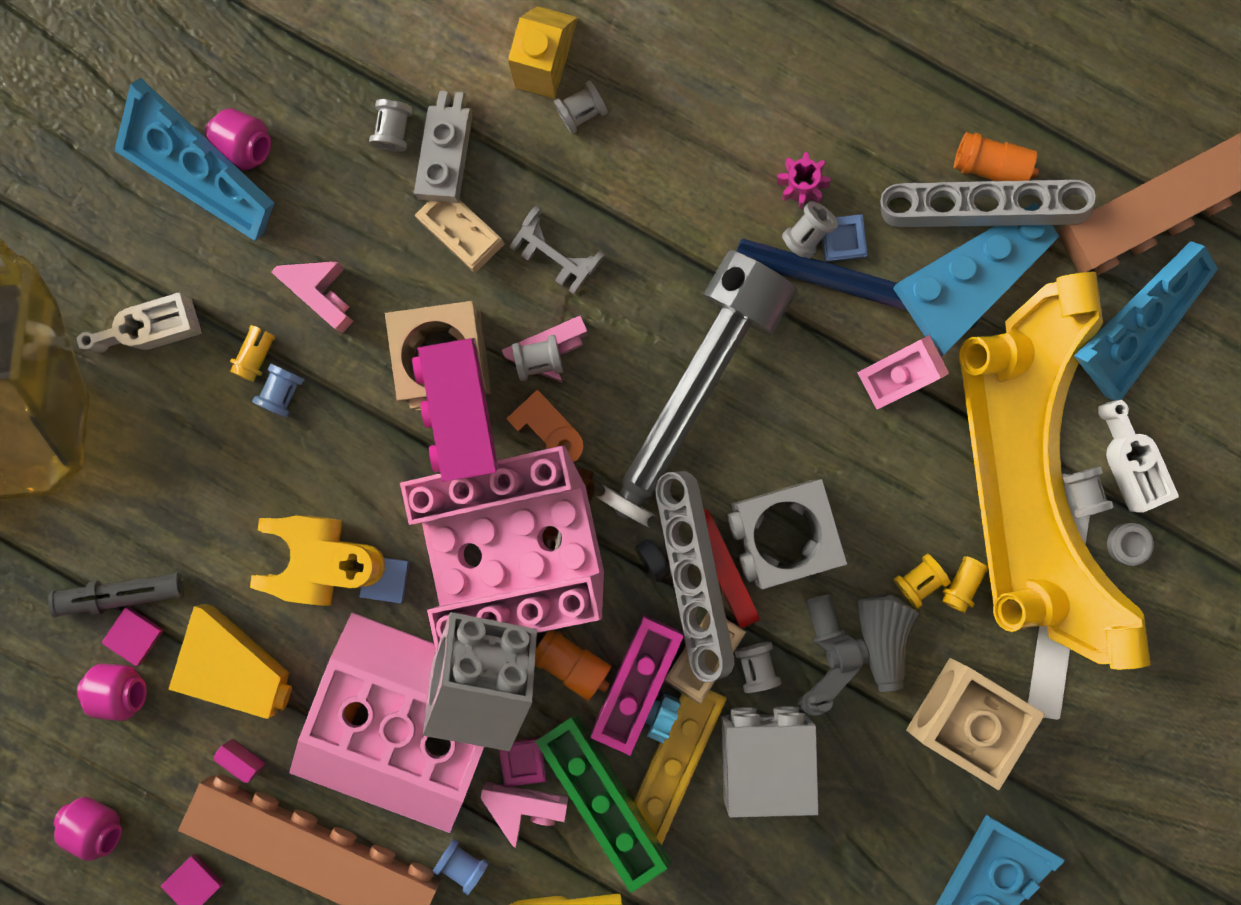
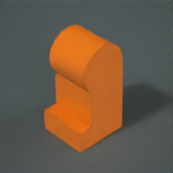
M538 390L506 418L518 432L528 424L546 443L547 449L565 446L573 462L577 461L582 455L584 446L579 433Z

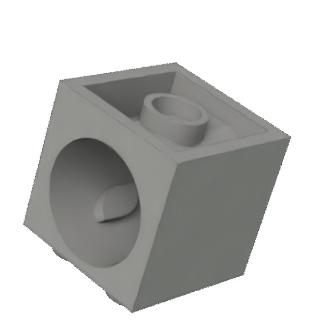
M822 479L810 480L731 503L733 513L726 514L733 539H741L745 550L744 554L738 555L745 579H748L749 582L754 581V584L759 588L765 589L847 565ZM787 502L791 503L788 507L789 509L802 516L805 514L811 528V539L800 553L802 556L798 560L779 566V561L764 553L759 554L755 546L754 529L760 527L764 518L762 513L767 508L776 503Z
M450 612L431 664L423 736L510 751L532 704L537 629Z
M799 707L773 708L774 714H756V708H732L731 715H721L723 800L729 818L818 815L816 725L806 713H799Z

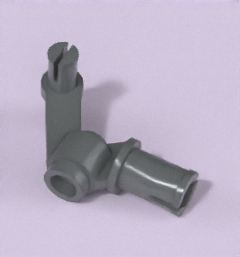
M831 593L805 600L816 637L812 638L813 642L826 652L827 662L831 668L809 692L798 699L797 705L802 704L799 710L810 716H820L829 711L833 706L832 700L859 671L862 664H866L869 661V654L864 641L860 638L854 640L847 635L845 629L841 630Z

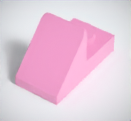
M338 262L276 266L271 272L334 329L344 333L353 323V320L345 314L350 306L331 290L326 295L323 294L344 270V267Z
M578 316L518 343L524 346L547 341L548 336L555 334L559 352L562 355L583 345L581 338L588 336L581 316ZM512 345L502 349L506 360L515 364ZM554 370L538 373L563 383L559 373L556 374Z
M930 335L857 372L876 409L890 404L949 374Z
M485 782L482 788L481 800L514 848H516L522 815H528L531 822L545 826H553L556 821L564 822L568 796L514 786L504 787L503 784Z

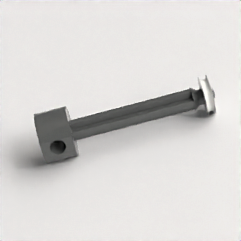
M732 250L727 252L703 294V297L708 302L721 310L629 470L622 477L623 488L620 493L604 486V495L596 496L615 508L614 512L620 518L628 519L630 517L649 527L647 524L649 517L656 515L641 506L645 499L654 496L653 492L657 481L666 472L749 327L766 335H773L798 292L795 285L786 278L739 252Z

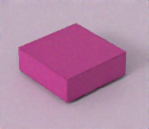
M125 607L101 643L137 667L143 663L164 629L133 608Z
M541 737L515 740L510 751L499 750L504 787L547 781L544 755L535 742Z
M234 739L221 745L213 756L216 763L244 783H248L258 776L266 765L264 761Z
M194 853L160 887L178 905H203L224 882Z

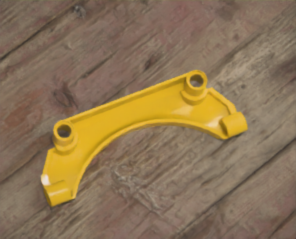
M1096 272L1070 274L1056 278L1057 282L1046 284L1005 321V334L970 337L962 343L959 350V362L962 370L994 604L993 614L998 625L1010 632L1029 627L1047 626L1050 639L1098 664H1110V669L1143 668L1151 665L1144 613L1113 584L1092 557L1072 517L1062 478L1060 432L1067 393L1079 364L1074 356L1097 334L1103 323Z

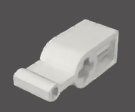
M179 292L126 308L115 316L111 329L94 334L83 332L76 339L79 348L103 353L109 346L119 343L141 350H148L202 334L192 298ZM137 321L144 323V328L138 330L139 337L132 334V331L138 328Z
M1123 400L1107 402L1098 406L1099 416L1106 420L1114 438L1107 447L1106 456L1129 512H1146L1178 498L1179 495L1153 439L1147 435L1135 434L1127 416L1129 411L1128 405ZM1132 447H1135L1137 454L1132 457V461H1129L1126 454L1132 451Z

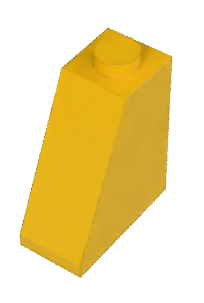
M536 6L519 18L508 57L516 89L553 99L556 98L577 24V17Z
M206 603L194 606L169 690L269 719L277 714L279 709H285L290 698L292 686L286 684L290 672L217 608Z

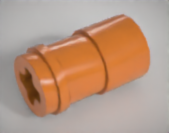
M968 132L964 134L957 150L953 167L956 170H960L962 174L968 175L970 173L991 181H1029L1030 178L1036 179L1039 173V169L1035 168L1037 151L1008 142L1001 143L982 137V134L976 132L974 134Z
M555 630L547 631L536 648L535 666L539 669L543 668L561 680L564 686L587 701L592 698L597 689L605 692L610 683L604 679L611 665L586 648L582 649L564 637L563 633L559 630L558 632Z

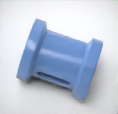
M270 364L268 368L270 374L260 395L254 396L252 402L287 418L290 413L287 407L297 386L302 385L304 378Z
M453 839L432 872L436 875L440 873L445 874L463 887L462 892L468 896L483 875L489 862L485 859L481 861L475 859L459 847V841Z

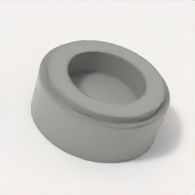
M1123 523L1116 526L1110 532L1107 539V549L1110 556L1118 563L1135 566L1144 563L1150 558L1154 549V541L1151 533L1144 526L1136 523Z

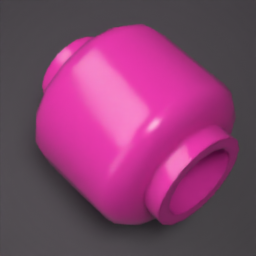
M228 108L220 111L206 125L205 138L239 170L247 171L252 169L256 165L262 164L269 155L271 138L268 135L266 125L261 119L239 110Z
M103 663L90 668L80 681L77 689V696L82 709L90 718L126 721L131 718L136 711L142 708L147 694L145 681L134 667Z
M81 797L70 804L64 805L54 819V839L56 844L66 852L85 861H93L109 855L117 846L122 835L118 813L113 808L89 797Z

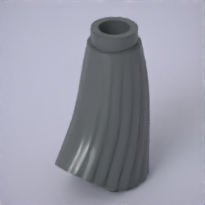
M892 593L862 597L857 600L862 636L869 654V666L874 681L878 684V691L888 692L903 689L908 637L921 612Z

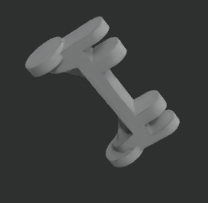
M536 205L526 216L522 224L523 227L509 248L515 252L525 239L530 243L523 251L521 257L529 261L536 251L540 249L564 267L555 280L558 284L563 286L572 273L577 276L569 289L572 294H575L588 275H591L596 270L605 254L599 251L594 257L591 255L588 258H566L546 243L540 227L541 218H539L542 209Z

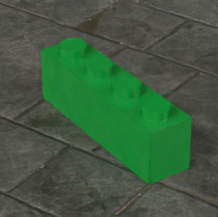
M580 716L571 717L535 742L627 889L632 893L667 870L672 861L596 741L590 738L591 734Z

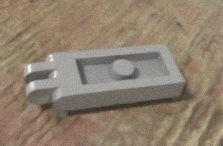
M439 91L437 106L428 107L414 195L418 200L459 203L472 124V109L466 108L467 95L465 92H456L453 107H450V92Z

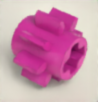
M805 152L802 159L796 162L787 158L785 168L789 174L780 173L777 176V184L787 185L783 192L782 200L787 201L792 198L798 202L799 209H803L805 202L811 199L814 202L821 203L823 196L818 188H828L831 178L821 176L825 161L822 160L816 163L810 160L808 152ZM797 176L802 180L809 177L811 179L810 186L806 182H801L798 185L796 183Z

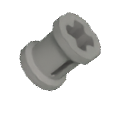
M590 80L584 83L583 89L564 100L557 98L553 101L571 135L577 132V126L599 114L603 117L608 114L600 94Z
M376 100L375 108L378 111L375 134L370 135L369 144L387 151H406L407 143L404 141L407 117L412 116V107L399 101Z
M810 201L804 207V215L793 228L788 227L783 232L782 238L788 248L795 254L810 259L816 253V245L827 233L834 232L838 227V221L825 206Z
M555 334L548 336L547 341L524 346H521L520 343L512 344L520 381L527 380L529 375L552 370L556 374L563 373Z
M1101 466L1063 477L1064 483L1070 484L1077 509L1074 511L1075 518L1093 515L1114 508L1112 501L1106 499L1099 477L1103 473Z
M772 642L756 643L734 651L735 656L741 659L746 684L743 685L745 693L764 691L782 684L780 677L775 676L769 652L773 649Z

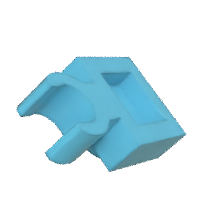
M663 692L660 701L655 699L645 722L648 724L647 737L664 743V740H668L671 727L678 718L677 711L681 704L678 697Z

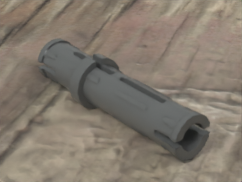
M180 572L101 584L100 581H91L87 583L86 587L50 591L48 605L50 613L54 618L90 612L92 615H100L104 613L105 609L142 605L170 599H183L184 582ZM155 588L154 591L124 595L125 592ZM110 594L109 598L94 599L80 602V599L82 598L97 597Z

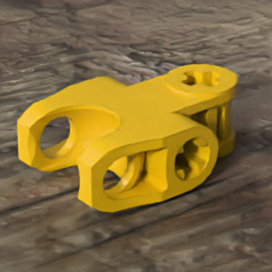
M299 515L286 518H259L258 531L274 534L284 539L289 546L291 558L288 567L279 575H252L250 588L266 592L288 602L331 606L334 586L358 588L377 583L383 577L385 559L382 553L374 546L340 541L343 520ZM355 560L358 563L364 564L363 572L353 567Z

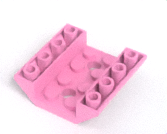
M565 446L497 460L499 468L496 473L442 482L441 474H436L400 483L409 525L422 523L440 605L427 610L435 650H437L450 612L537 629V632L602 619L604 584L602 559L586 486ZM548 526L557 528L562 536V543L555 551L547 548L543 542L542 535ZM469 543L477 545L481 550L482 559L477 567H473L465 561L464 550Z
M352 612L326 667L298 739L289 773L450 833L484 747L450 741L451 748L444 755L436 756L428 751L426 747L428 737L423 736L431 664L436 652L434 643ZM352 702L364 704L369 714L367 722L362 725L349 723L344 714L346 705Z

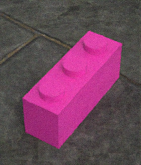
M475 338L418 347L419 357H413L412 363L417 384L424 383L427 401L421 402V414L425 428L432 427L435 445L429 446V457L433 472L440 471L442 482L496 473L499 467Z
M643 614L591 729L590 738L629 756L631 755L684 637L681 630Z

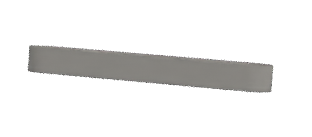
M1081 180L899 183L885 189L881 196L880 207L884 221L895 227L1072 225L1083 223L1089 219L1093 213L1096 195L1091 185ZM1077 194L1084 197L1087 205L1080 210H1070L1065 207L1062 200L1068 195ZM1034 195L1042 201L1043 205L1037 210L1027 211L1019 206L1018 201L1023 196ZM991 196L997 200L999 205L992 211L984 212L977 209L974 202L979 197ZM901 197L909 200L912 206L904 213H894L888 208L889 202ZM938 197H948L952 199L955 206L952 210L942 213L935 211L931 207V203Z
M686 471L668 472L659 478L655 491L689 663L692 672L698 679L703 682H713L727 677L732 672L734 655L700 489L696 478ZM675 479L679 480L684 487V497L679 503L672 498L670 493L671 484ZM683 521L687 522L693 530V539L689 545L683 543L679 536V527ZM691 564L696 565L702 574V581L698 587L693 586L687 576V571ZM699 607L705 608L710 615L711 623L707 630L701 628L697 623L696 612ZM707 650H712L718 656L719 668L716 673L710 671L705 664Z

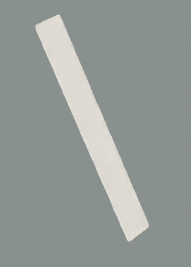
M1064 483L1072 517L1086 545L1090 515L1075 518L1074 511L1077 509L1070 484ZM1039 626L1028 704L1045 713L1044 718L1058 720L1061 715L1070 649L1050 639L1047 626Z

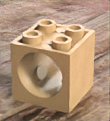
M473 301L385 313L397 401L409 405V408L415 409L416 412H421V402L427 401L424 383L417 384L412 358L416 349L423 344L426 337L438 331H448L457 340L475 338L485 395L492 394L481 313Z
M949 658L906 731L922 744L995 789L1000 790L1045 713L970 667Z

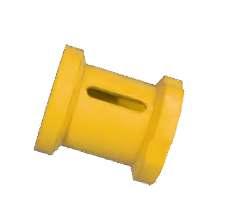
M928 553L922 557L923 562L904 577L898 575L893 579L905 598L916 609L922 606V600L941 585L947 587L951 584L945 571Z

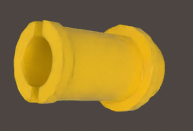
M252 325L249 327V332L236 359L231 358L230 363L233 364L230 372L254 382L256 376H261L263 373L259 369L276 337L265 331L259 345L255 346L261 329Z
M968 556L963 557V561L949 589L944 588L942 591L945 594L942 602L962 613H966L968 607H974L975 603L972 599L989 570L985 564Z

